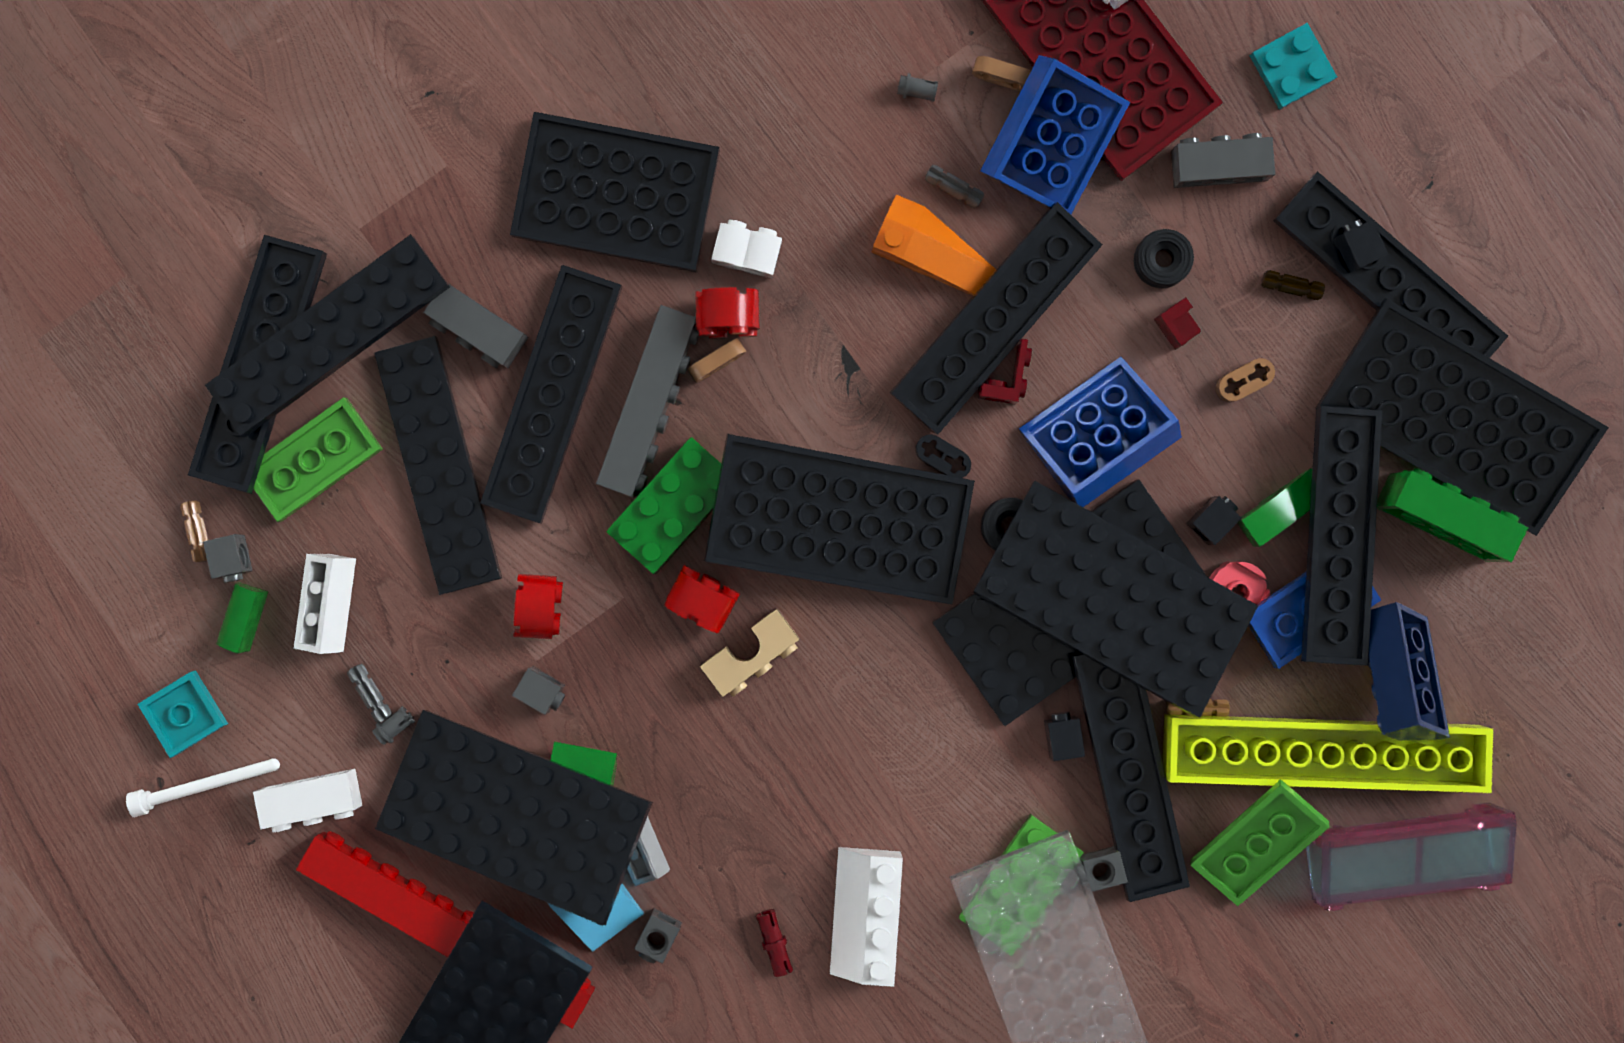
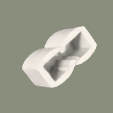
M728 220V224L720 223L711 259L712 263L773 278L782 243V238L777 237V232L763 227H759L758 231L746 229L747 224L737 220Z

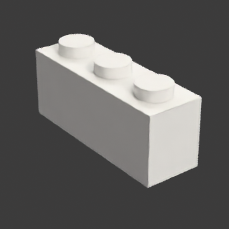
M306 554L294 649L318 654L344 652L356 564L355 558L334 554Z
M355 769L267 786L253 792L260 829L272 827V832L292 828L291 823L303 821V826L323 822L322 817L333 814L335 820L347 818L354 815L353 810L362 806Z

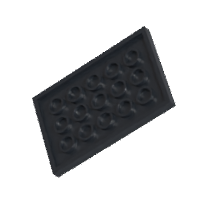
M534 112L510 236L697 272L720 148L718 146Z
M482 900L399 1043H547L593 967Z

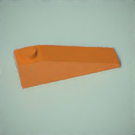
M896 194L874 242L872 253L974 296L996 269L925 206Z

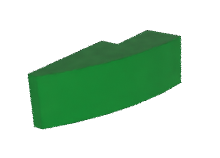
M1309 468L1258 503L1257 507L1242 516V519L1237 524L1253 547L1262 546L1310 510L1312 468Z

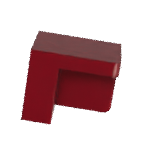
M1186 297L1154 319L1175 350L1201 332V329L1188 312L1193 306Z

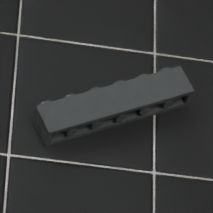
M660 305L596 484L634 498L637 492L641 493L644 490L648 476L644 474L647 463L653 464L659 446L654 445L658 433L664 434L669 421V416L665 415L669 403L674 405L680 390V387L676 386L680 374H686L691 357L686 356L690 344L696 345L699 339V331H696V317Z

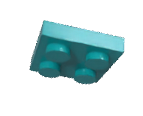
M1308 22L1252 52L1250 55L1279 110L1337 78Z
M196 670L189 672L137 704L169 758L177 756L228 725V722Z

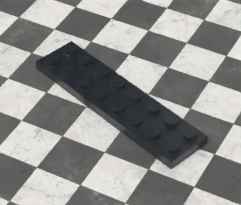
M1318 171L1312 175L1273 220L1375 310H1378L1384 299H1389L1489 358L1508 338L1505 332ZM1360 219L1362 225L1373 220L1389 255L1350 273L1334 238L1344 233L1342 227Z
M1058 202L1054 203L897 383L890 394L933 433L938 435L1103 244Z
M410 234L205 384V386L238 434L242 437H247L442 294L450 286L415 237Z
M268 235L263 236L220 373L311 307L327 253ZM212 397L188 476L252 494L276 415L247 437H242Z
M561 265L482 496L481 504L542 524L623 287L621 284Z
M433 336L374 352L439 595L502 579L483 504L480 503L479 489L438 337Z
M1329 406L1316 407L1301 661L1368 666L1383 410Z
M1081 653L1071 655L1114 848L1120 851L1128 883L1123 884L1126 900L1133 902L1190 887L1147 691Z

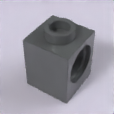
M233 534L203 541L211 579L223 578L224 583L242 580V573L253 571L245 535Z
M532 666L527 669L512 696L546 715L551 709L557 711L566 696L562 693L565 684Z
M1114 846L1082 854L1079 858L1080 865L1075 866L1080 884H1086L1090 892L1128 883L1120 851H1117ZM1101 862L1107 864V870L1104 875L1100 877L1093 876L1092 870L1096 864Z
M654 908L634 949L639 951L638 955L642 959L651 963L658 961L663 964L681 928L682 922ZM659 932L665 937V942L661 945H655L650 941L649 934Z

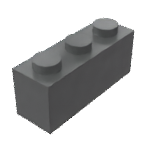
M1261 133L1247 134L1243 136V139L1231 140V136L1222 135L1213 137L1211 141L1199 142V138H1186L1180 140V144H1177L1171 150L1174 188L1266 182L1275 175L1273 137L1262 138Z
M449 284L450 288L433 299L423 312L432 318L428 324L444 334L449 329L458 335L455 341L469 351L476 347L484 352L481 359L493 367L498 368L502 364L509 368L529 337Z

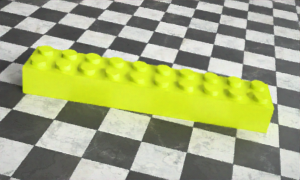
M1164 714L1163 767L1166 780L1174 783L1273 786L1281 779L1288 786L1491 793L1493 729L1481 725L1448 724L1450 738L1396 740L1383 735L1377 721L1201 716L1200 718H1195L1188 715Z

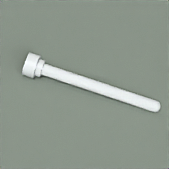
M269 759L153 793L150 791L144 792L142 789L130 792L126 796L127 808L132 817L148 814L149 810L154 808V805L276 771L280 767V762L277 759Z

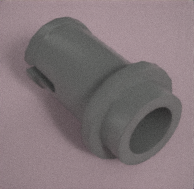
M907 73V76H900L897 94L903 95L904 99L910 96L934 102L938 81L911 77L910 73Z
M404 706L400 707L398 711L384 722H377L375 724L376 728L372 732L381 744L393 743V738L415 722L411 713H406L407 709Z

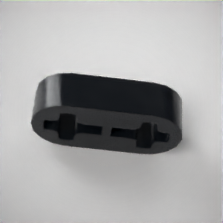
M933 434L925 435L917 442L915 447L917 457L942 474L963 478L970 472L971 460L969 456L940 437ZM931 440L936 443L935 449L943 454L941 458L934 454H931L929 457L924 456L925 449L921 447L922 443L929 444ZM947 456L952 460L961 457L963 459L962 465L965 467L964 471L958 470L952 473L950 471L952 465L944 461L945 457Z

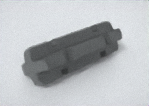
M932 165L925 176L927 182L934 186L938 184L940 186L939 189L959 200L963 198L966 200L965 203L973 208L979 206L984 197V193L975 187L973 189L970 188V184L949 172L947 174L943 173L944 170L936 165Z
M358 664L351 668L347 675L352 683H356L357 686L355 688L366 707L372 709L371 715L375 722L381 723L392 715V711L387 704L382 702L384 698L372 678L368 679L367 675L369 673L365 666Z

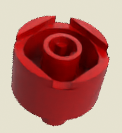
M737 287L702 289V292H695L696 331H699V336H709V339H726L727 333L739 335V337H757V330L760 329L759 290L746 288V294H740Z
M684 565L666 598L664 606L684 619L689 618L696 622V625L704 629L719 633L737 602L740 593L725 585L721 589V585H719L721 581L706 573L700 578V572Z
M518 574L517 582H523V586L518 585V590H516L514 626H519L520 629L514 630L513 637L552 640L553 635H559L561 613H555V603H561L563 582L557 581V576Z

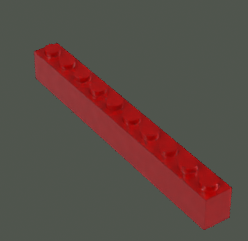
M331 831L327 833L322 832L314 837L296 868L298 872L444 956L449 957L474 912L470 910L463 912L453 906L454 902L450 898L441 894L436 896L426 890L425 884L411 878L408 880L399 875V870L388 863L380 864L371 859L372 855L368 851L360 847H355V849L344 843L345 839L337 833ZM588 978L584 981L560 1021L573 1029L596 988L591 985V981Z

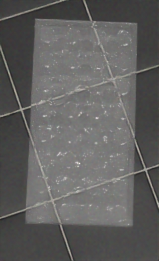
M1068 830L949 876L1012 1043H1148L1073 839Z

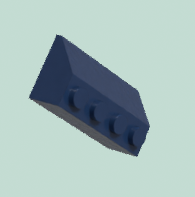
M1398 602L1371 609L1368 666L1372 671L1374 682L1372 684V693L1377 701L1379 712L1377 723L1382 734L1396 740L1450 738L1428 617Z

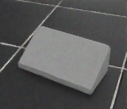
M648 817L627 868L634 886L659 879L670 870Z

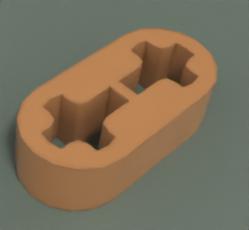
M978 56L972 70V74L981 80L1017 91L1022 90L1031 72L1026 68L986 56Z
M736 338L688 368V371L696 383L701 382L743 356L747 351L739 338Z
M1259 358L1222 376L1216 384L1218 397L1225 402H1234L1265 387L1275 377L1274 365L1267 359ZM1255 365L1257 368L1264 367L1266 373L1262 375L1263 381L1260 378L1249 381L1247 376L1256 371ZM1227 380L1230 383L1242 381L1243 385L1235 389V396L1232 392H1225L1224 388L1228 386Z

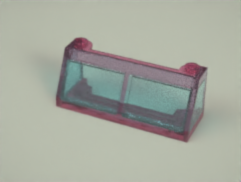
M1492 803L1474 804V809L1467 808L1464 809L1465 812L1350 827L1333 825V828H1328L1306 847L1312 900L1319 906L1324 907V910L1336 911L1343 909V905L1472 888H1480L1483 891L1501 889L1500 885L1512 884L1517 829L1515 812Z

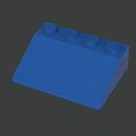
M1039 55L980 172L1048 207H1052L1054 203L1058 202L1067 212L1072 214L1130 102L1060 61Z
M1122 357L1116 359L1019 428L1060 488L1072 502L1081 507L1092 502L1182 438L1179 420Z

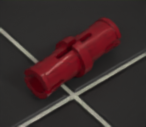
M768 909L756 914L755 917L763 937L762 947L768 953L773 975L781 977L787 975V971L791 973L793 967L791 966L785 946L787 940L779 928L775 909Z

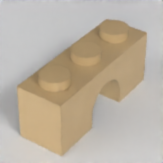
M777 608L751 627L760 643L759 652L754 657L740 659L726 646L700 666L722 697L728 693L734 697L747 687V684L744 682L753 674L759 678L773 667L770 661L778 655L784 659L798 648L795 644L799 640L798 635Z

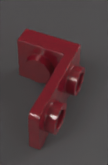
M1021 339L1018 342L1011 388L1007 387V382L988 380V384H982L979 387L978 399L1015 405L1019 402V397H1025L1027 379H1022L1024 366L1029 367L1032 356V348H1027V339Z

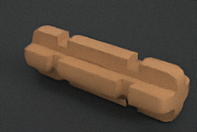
M194 500L184 502L180 508L182 516L186 517L184 525L189 546H193V549L190 550L192 560L194 562L207 561L203 541H208L203 517L200 518L199 516L202 513L200 503Z
M1210 699L1201 716H1212V714L1218 717L1229 716V701L1214 699V702H1212V699ZM1166 703L1167 714L1182 715L1184 713V715L1191 716L1174 705Z

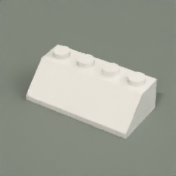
M838 847L830 962L831 975L862 985L894 987L903 863L901 851Z

